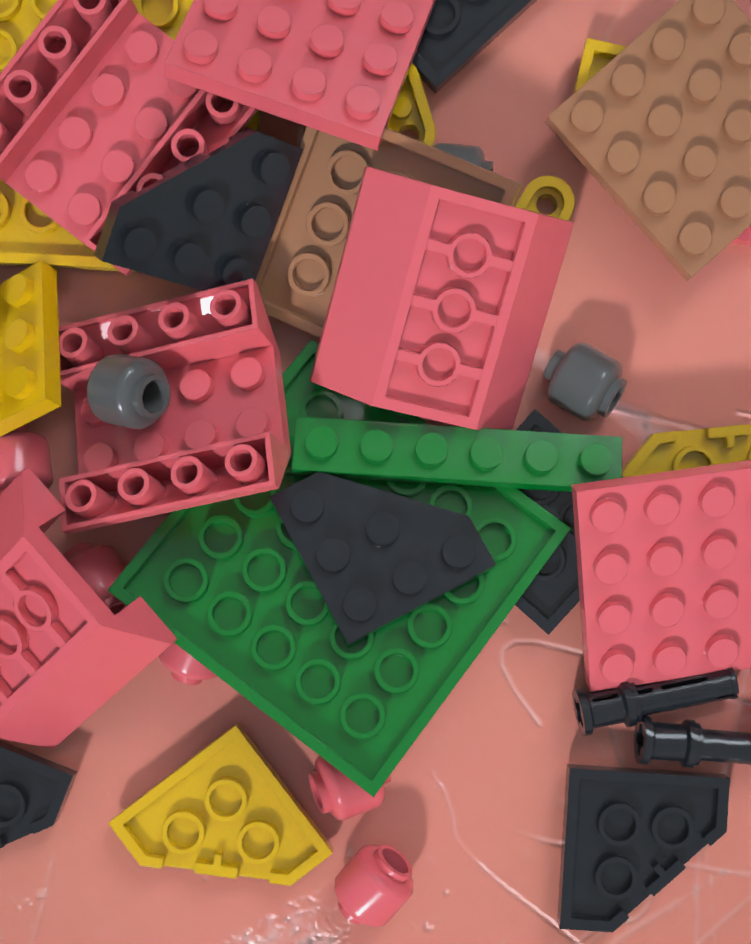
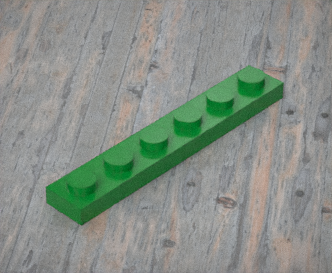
M296 416L292 475L311 476L317 472H322L339 478L572 492L571 485L622 478V437L488 428L474 430L457 426Z

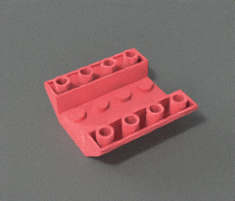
M57 0L0 73V179L94 252L113 200L131 190L137 193L162 179L161 174L199 153L206 155L230 142L229 137L242 131L258 110L164 77V61L174 40L139 14L132 0ZM111 264L127 277L133 271Z
M365 166L310 381L374 407L474 430H482V428L513 429L574 222Z
M253 278L59 327L61 383L74 392L78 474L59 478L60 504L66 509L61 515L62 532L65 534L76 533L280 488L291 456L281 358L257 283ZM125 354L147 358L157 362L165 371L170 386L171 398L166 411L152 426L139 430L102 422L92 413L87 401V384L96 364L106 356Z
M28 467L21 471L0 495V739L54 749L172 645L177 638L141 596L116 615L105 605L44 534L66 509Z

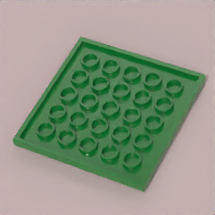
M311 339L282 375L291 456L280 488L170 512L107 591L126 606L141 596L176 636L177 640L174 642L176 645L374 797L571 528L516 488L342 478L469 516L496 563L495 567L347 646L270 501V496L309 477L305 475H292L295 418L298 416L429 424L418 416L374 407L311 382L310 376L319 345Z

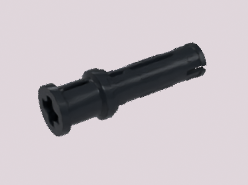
M731 667L727 668V670L642 685L623 682L620 683L618 688L594 692H585L583 688H576L572 691V699L580 732L583 736L593 734L595 728L624 723L626 727L636 726L638 722H641L642 716L715 701L738 698L737 694H739V685L735 671Z
M642 716V720L637 723L634 732L635 759L639 764H648L651 759L679 761L682 767L693 768L694 765L698 766L701 761L751 765V733L702 729L701 725L696 723L695 720L688 719L683 720L681 724L653 722L650 716Z

